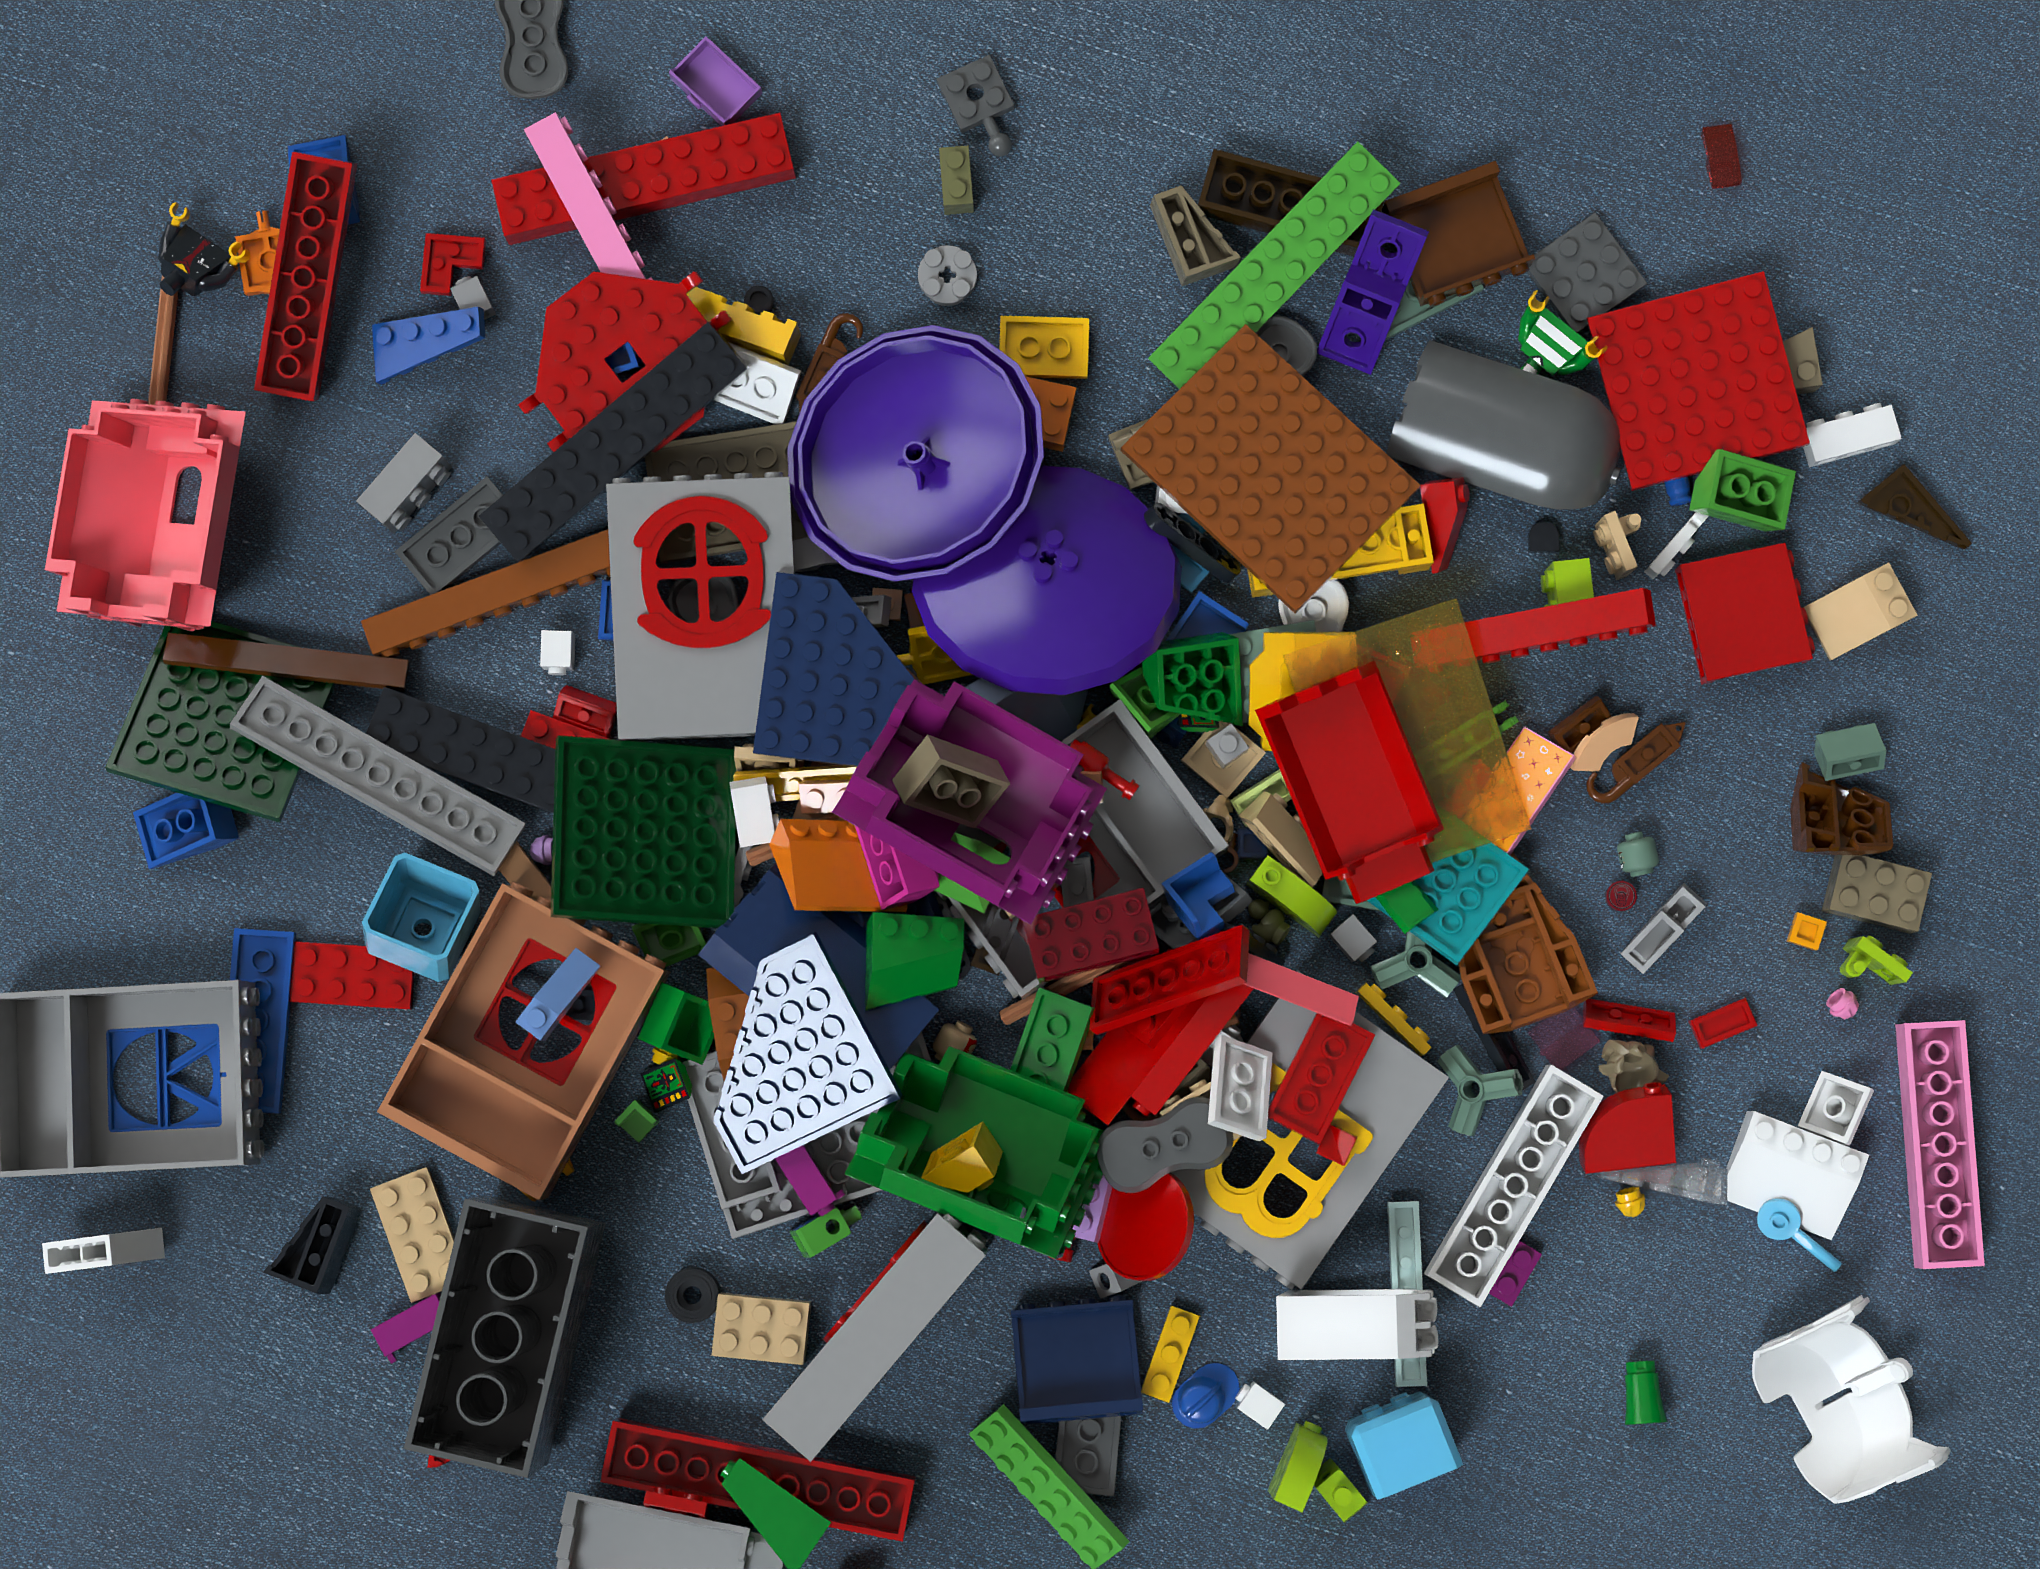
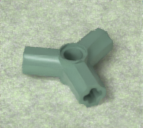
M1411 932L1406 933L1404 952L1370 966L1374 980L1381 990L1416 976L1445 998L1453 991L1461 977L1431 954L1432 947ZM1414 952L1420 953L1424 957L1425 962L1420 969L1414 968L1410 964L1409 959Z
M1455 1045L1447 1050L1437 1061L1457 1087L1459 1096L1448 1127L1460 1134L1475 1135L1487 1100L1522 1095L1524 1086L1518 1069L1482 1074L1460 1045ZM1474 1081L1477 1082V1084L1480 1087V1092L1478 1096H1476L1472 1092V1084Z

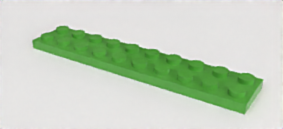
M1357 141L1148 359L1180 389L1245 324L1256 333L1367 219L1373 209L1375 210L1400 185V182Z

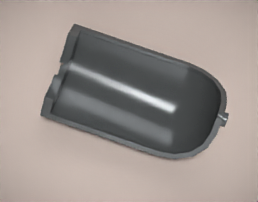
M1429 340L1417 363L1415 381L1410 380L1402 403L1407 404V407L1404 406L1400 419L1395 421L1386 453L1390 458L1451 478L1464 477V482L1533 505L1556 510L1581 509L1594 505L1607 493L1611 484H1617L1622 469L1617 467L1620 457V431L1613 414L1597 397L1575 386Z

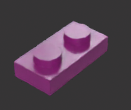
M1519 1241L1489 1294L1512 1307L1542 1254Z

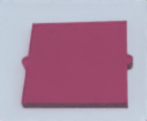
M1575 1007L1546 1018L1528 1032L1540 1049L1539 1054L1545 1056L1551 1065L1560 1070H1563L1600 1042L1591 1028L1583 1027V1018Z

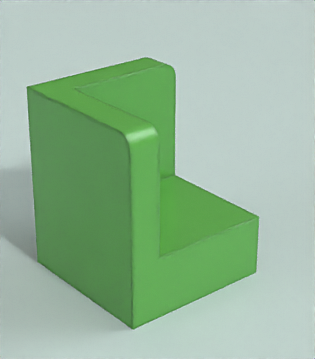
M634 1100L614 1121L617 1126H621L638 1143L660 1122L639 1100Z

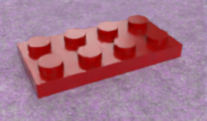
M294 942L289 1002L412 1010L415 972L369 954L366 946Z
M1316 1013L1269 1105L1268 1118L1318 1145L1321 1144L1375 1034L1352 1023V1026Z

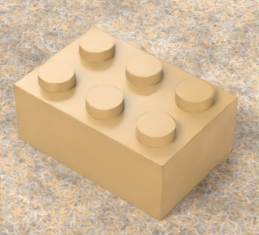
M719 1293L711 1356L803 1365L806 1361L812 1301Z

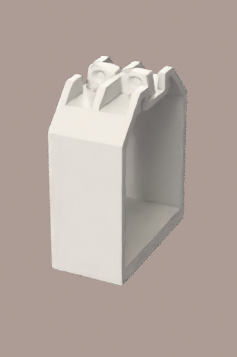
M1417 1289L1286 1291L1276 1296L1278 1360L1432 1357L1439 1343L1436 1324H1434L1438 1312L1437 1298L1433 1297V1290Z

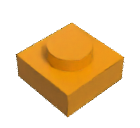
M1797 912L1795 913L1787 942L1817 951L1827 922Z

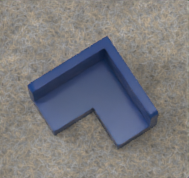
M1199 591L1167 640L1220 632L1226 634L1246 632L1249 623Z
M1210 852L1161 883L1169 906L1197 941L1214 935L1225 928L1223 919L1212 906L1234 893L1235 890L1233 884L1220 870L1217 858L1213 852Z

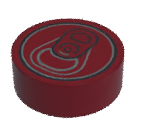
M1626 881L1612 883L1605 892L1607 905L1615 911L1630 909L1637 899L1635 888Z

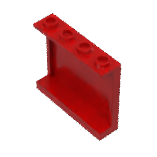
M1786 543L1685 563L1675 569L1701 685L1713 683L1719 679L1800 662L1803 664L1813 659L1812 654L1815 653L1814 642L1811 636H1807L1805 625L1808 624V617L1805 608L1800 606L1798 596H1801V587L1798 579L1793 577L1791 567H1794V557L1790 549L1787 550Z

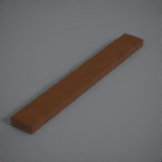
M168 633L163 656L164 664L379 689L386 687L397 691H405L409 669V660L177 633Z

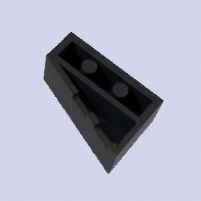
M323 1196L301 1223L300 1229L290 1242H286L281 1249L282 1252L271 1265H268L263 1273L316 1294H330L363 1208L335 1197Z

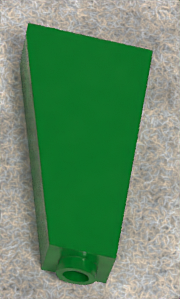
M739 1458L736 1463L730 1460L720 1475L725 1478L722 1486L788 1569H800L831 1522Z

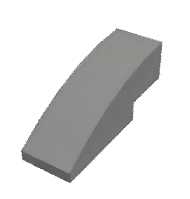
M1683 883L1620 954L1644 974L1706 907V902Z

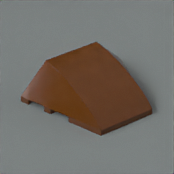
M1801 762L1790 806L1792 846L1794 851L1820 855H1865L1881 853L1893 848L1890 802L1857 787L1848 789L1837 784L1835 779L1825 781L1824 777L1809 771V765Z

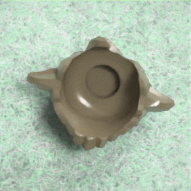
M1609 1040L1604 1045L1602 1058L1607 1064H1602L1598 1067L1603 1075L1609 1076L1615 1093L1626 1089L1643 1087L1644 1084L1650 1082L1664 1083L1669 1077L1668 1074L1659 1069L1654 1059L1655 1050L1653 1045L1646 1043L1643 1045L1641 1042H1625L1621 1040Z

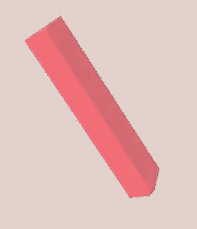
M1248 953L1247 983H1244V985L1352 1026L1359 996Z

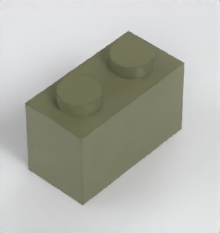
M969 146L939 148L944 215L974 213Z

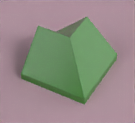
M954 833L951 838L952 841L991 863L1001 865L1010 860V857L979 840L958 833ZM938 873L940 887L934 891L985 913L990 903L989 901Z

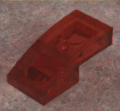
M1732 124L1703 127L1701 137L1707 156L1706 169L1711 188L1741 185L1740 163Z

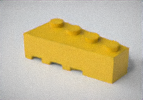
M698 287L687 293L707 322L723 310L728 313L732 321L718 330L728 342L789 365L801 337L796 321L787 319L784 324L773 313L763 311L760 315L755 314V310L747 304L734 301L732 305L726 304L728 300L725 297Z

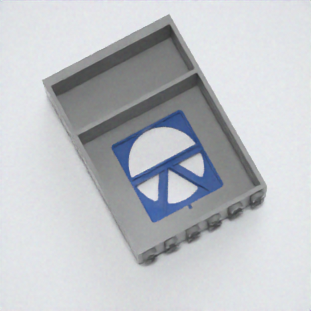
M230 980L0 993V1178L261 1164L260 1158L264 1157V1142L260 1140V1127L263 1126L264 1117L263 1111L258 1109L263 1086L261 1079H258L257 1070L261 1066L262 1055L261 1050L257 1048L256 1042L257 1036H260L261 1024L259 1018H256L255 1012L256 1006L260 1003L259 989L255 988V983ZM169 1032L185 1035L196 1042L195 1047L169 1063ZM150 1033H155L158 1125L145 1123L130 1115L118 1101L113 1085L114 1069L122 1052L132 1042ZM203 1055H207L210 1059L213 1069V1084L208 1097L202 1096L170 1079V1077ZM226 1072V1077H221V1073ZM169 1092L197 1106L198 1111L191 1117L172 1124L170 1122Z

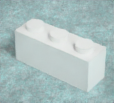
M1877 403L1863 408V413L1853 415L1852 411H1847L1836 415V420L1826 423L1823 418L1808 422L1806 430L1810 444L1804 446L1803 449L1809 468L1895 445L1902 438L1892 405L1882 407L1881 403Z

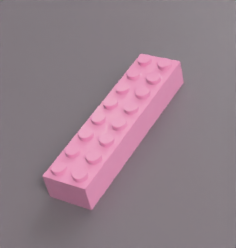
M1965 1020L1895 1024L1914 1268L1936 1269L1985 1266Z

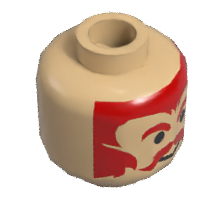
M957 1020L955 1025L951 1023L944 1024L932 1046L936 1052L935 1057L941 1061L949 1046L972 1054L977 1045V1039L971 1034L973 1028Z

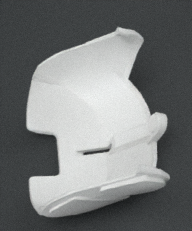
M1862 1295L1811 1324L1762 1344L1753 1353L1752 1376L1762 1401L1770 1403L1785 1394L1790 1395L1812 1435L1811 1442L1794 1455L1797 1467L1808 1483L1834 1504L1849 1502L1870 1495L1895 1481L1900 1483L1933 1470L1947 1461L1948 1455L1951 1452L1949 1447H1937L1913 1437L1912 1413L1908 1398L1901 1382H1905L1912 1377V1366L1904 1358L1888 1359L1877 1341L1866 1330L1852 1323L1855 1316L1861 1313L1870 1302L1868 1297L1863 1298ZM1851 1388L1852 1392L1841 1396L1827 1405L1823 1404L1822 1401L1843 1389Z

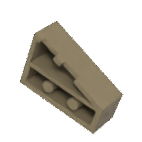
M1813 327L1783 341L1797 395L1813 393L1823 385Z

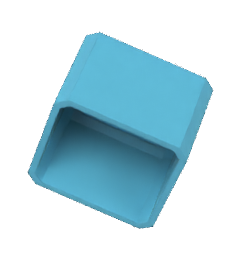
M407 853L395 856L362 921L364 940L368 953L437 982L449 979L480 915V895L476 881ZM420 923H427L432 927L431 932L424 936L418 935L414 929Z
M1419 1391L1408 1395L1407 1392L1390 1398L1391 1403L1384 1406H1379V1404L1369 1406L1361 1410L1362 1415L1348 1420L1345 1432L1369 1492L1377 1500L1464 1465L1439 1402L1425 1393Z

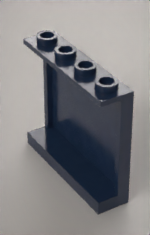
M1113 1296L1108 1298V1302L1096 1303V1299L1089 1298L1078 1300V1305L1067 1306L1064 1301L1047 1303L1045 1308H1035V1304L1018 1305L1017 1310L1011 1311L1019 1412L1022 1425L1143 1414L1133 1300H1126V1296Z

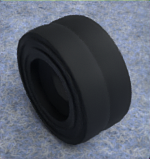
M685 1268L674 1274L668 1281L665 1289L666 1306L670 1313L682 1322L698 1323L704 1321L716 1311L718 1294L721 1293L720 1285L715 1276L703 1268ZM690 1286H695L701 1291V1299L696 1304H690L685 1300V1290Z

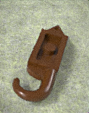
M842 313L835 316L829 323L795 396L796 400L799 401L800 411L806 397L837 360L847 355L845 345L836 339L841 325L847 322L854 324L857 330L856 337L858 339L862 337L863 324L855 315Z
M1682 722L1664 726L1662 723L1659 724L1617 759L1612 765V775L1617 784L1608 792L1599 793L1596 791L1594 780L1598 774L1593 772L1588 777L1586 783L1589 796L1601 804L1617 800L1681 746L1679 741L1686 723ZM1676 726L1680 727V731L1676 730Z

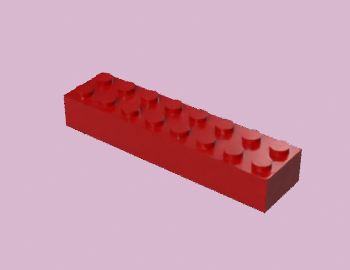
M292 152L254 386L256 391L313 402L319 400L357 163L301 152Z

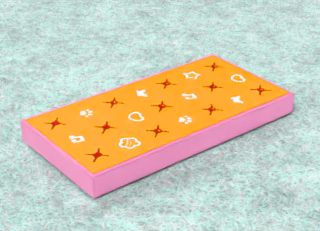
M1524 726L1461 821L1511 855L1575 761V756Z

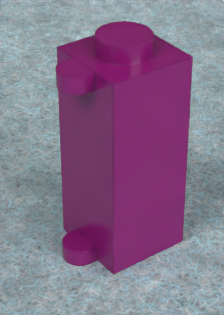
M805 1145L775 1158L811 1216L816 1214L824 1216L836 1208L833 1203L846 1195L843 1189L837 1193L833 1191Z
M440 1292L371 1329L385 1357L387 1356L391 1364L398 1361L395 1355L396 1351L432 1332L441 1297Z

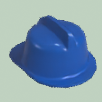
M1206 1364L1182 1383L1175 1391L1172 1400L1173 1412L1178 1421L1194 1429L1204 1428L1229 1409L1235 1402V1397L1239 1392V1382L1234 1371L1223 1364Z

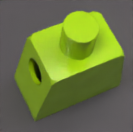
M1331 1458L1321 1465L1314 1486L1342 1521L1346 1523L1365 1507L1368 1502Z

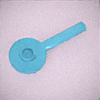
M1776 1198L1765 1202L1760 1207L1757 1223L1764 1235L1774 1240H1785L1792 1237L1833 1272L1839 1269L1842 1263L1800 1229V1212L1792 1202Z

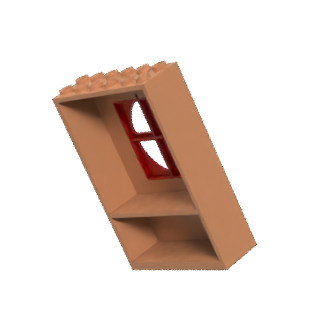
M512 882L511 886L502 883L377 1112L537 1200L548 1198L644 1023L661 982L665 983L671 972L664 969L667 963L648 954L645 958L638 955L640 950L638 947L623 940H620L619 943L612 941V933L595 925L591 929L586 927L585 923L587 920L551 917V900L541 896L536 900L531 897L534 891L515 882ZM578 948L601 966L590 981L595 997L593 1021L590 1025H584L565 1014L559 1024L578 1033L582 1037L580 1045L570 1054L558 1060L545 1063L536 1062L531 1059L530 1053L538 1039L531 1033H528L521 1048L518 1050L510 1048L504 1040L499 1023L501 1001L504 997L509 996L528 1006L534 997L514 987V977L524 968L538 961L556 959L564 962L572 951Z

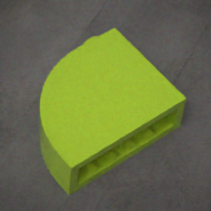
M1269 855L1262 861L1246 883V886L1264 899L1269 900L1271 904L1318 938L1337 914V910L1322 895Z
M1305 1421L1304 1425L1296 1422L1268 1488V1492L1273 1500L1302 1513L1317 1479L1327 1447V1437L1321 1434L1322 1427L1309 1421Z

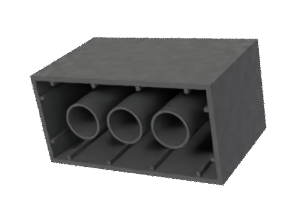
M492 1196L464 1199L404 1449L525 1478L530 1477L549 1463L606 1223Z

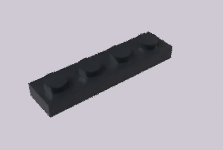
M1463 983L1455 987L1453 990L1459 1004L1465 1010L1474 1031L1481 1039L1489 1058L1493 1061L1498 1072L1518 1069L1523 1080L1524 1087L1522 1090L1535 1083V1079L1509 1032L1482 1034Z

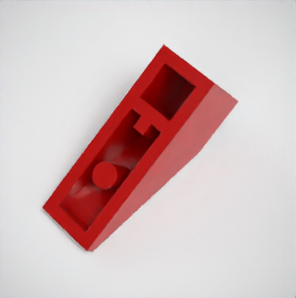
M1464 477L1428 481L1420 486L1434 561L1431 566L1432 574L1448 569L1468 507L1467 502L1470 498L1469 488L1464 483Z

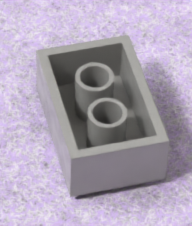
M414 433L356 502L395 534L397 530L402 531L407 527L412 519L410 515L417 507L420 509L427 504L431 498L429 493L435 486H441L446 482L451 474L449 470L452 466L438 451Z

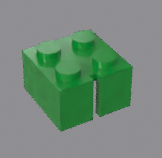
M661 982L638 1039L703 1065L714 1039L709 1002Z

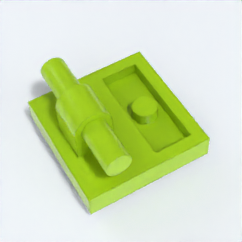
M1868 935L1867 938L1860 936L1849 939L1842 948L1850 955L1840 966V973L1848 978L1860 976L1867 967L1890 985L1906 983L1913 974L1912 971L1906 968L1908 963L1896 954H1892V956L1882 950L1883 944L1872 936Z

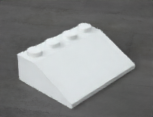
M1747 1111L1716 1197L1756 1212L1759 1211L1765 1202L1771 1199L1781 1198L1788 1200L1800 1212V1229L1832 1240L1860 1183L1869 1155L1756 1111Z

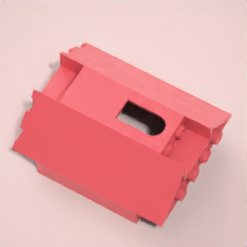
M130 399V403L92 400L88 425H82L81 429L69 428L45 565L46 571L62 576L57 611L87 615L90 618L106 621H120L141 627L143 623L173 626L190 632H194L195 629H203L204 626L210 627L246 412L225 410V407L207 404V408L204 409L199 408V405L182 402L181 407H176L173 403L166 401H156L155 405H148L149 402L140 399ZM188 467H197L201 472L202 481L194 525L171 523L180 474Z

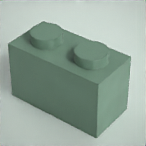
M1872 723L1838 731H1827L1816 735L1814 754L1825 781L1884 769L1886 748L1876 724Z

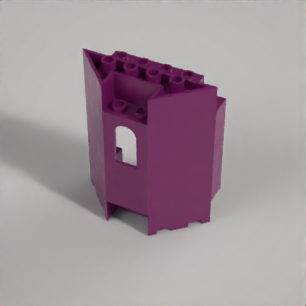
M914 679L911 685L906 687L894 706L887 724L869 752L865 753L855 769L846 790L832 813L1031 925L1041 906L1047 909L1056 894L1055 891L1051 890L1053 884L1056 883L1060 886L1069 870L1064 867L1066 861L1068 860L1073 863L1079 853L1081 846L1076 844L1079 838L1086 840L1094 826L1089 820L1107 788L1081 774L1083 768L1078 766L1084 754L955 681L946 695L943 696ZM927 734L998 760L1010 785L976 827L1002 841L1009 847L1011 859L1007 863L1001 865L991 863L952 841L951 838L960 823L903 803L892 779Z

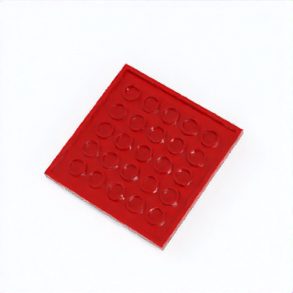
M1764 271L1587 318L1591 338L1599 337L1595 341L1596 348L1601 350L1607 346V350L1597 357L1610 410L1620 431V449L1631 491L1699 474L1717 449L1757 459L1810 444Z

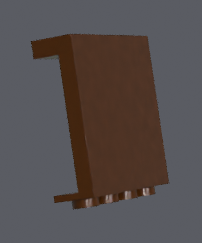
M1496 161L1384 202L1382 208L1384 214L1429 231L1410 277V282L1420 307L1429 304L1430 307L1440 305L1447 300L1446 297L1457 293V296L1461 297L1473 292L1475 286L1485 284V287L1499 283L1503 276L1512 273L1513 277H1516L1530 270L1529 267L1535 260L1534 254L1529 256L1498 180L1500 170Z

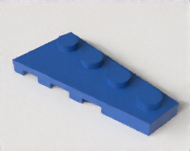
M472 307L372 324L376 383L381 385L391 381L390 378L399 374H407L421 364H429L438 360V357L448 352H456L485 339L484 309Z

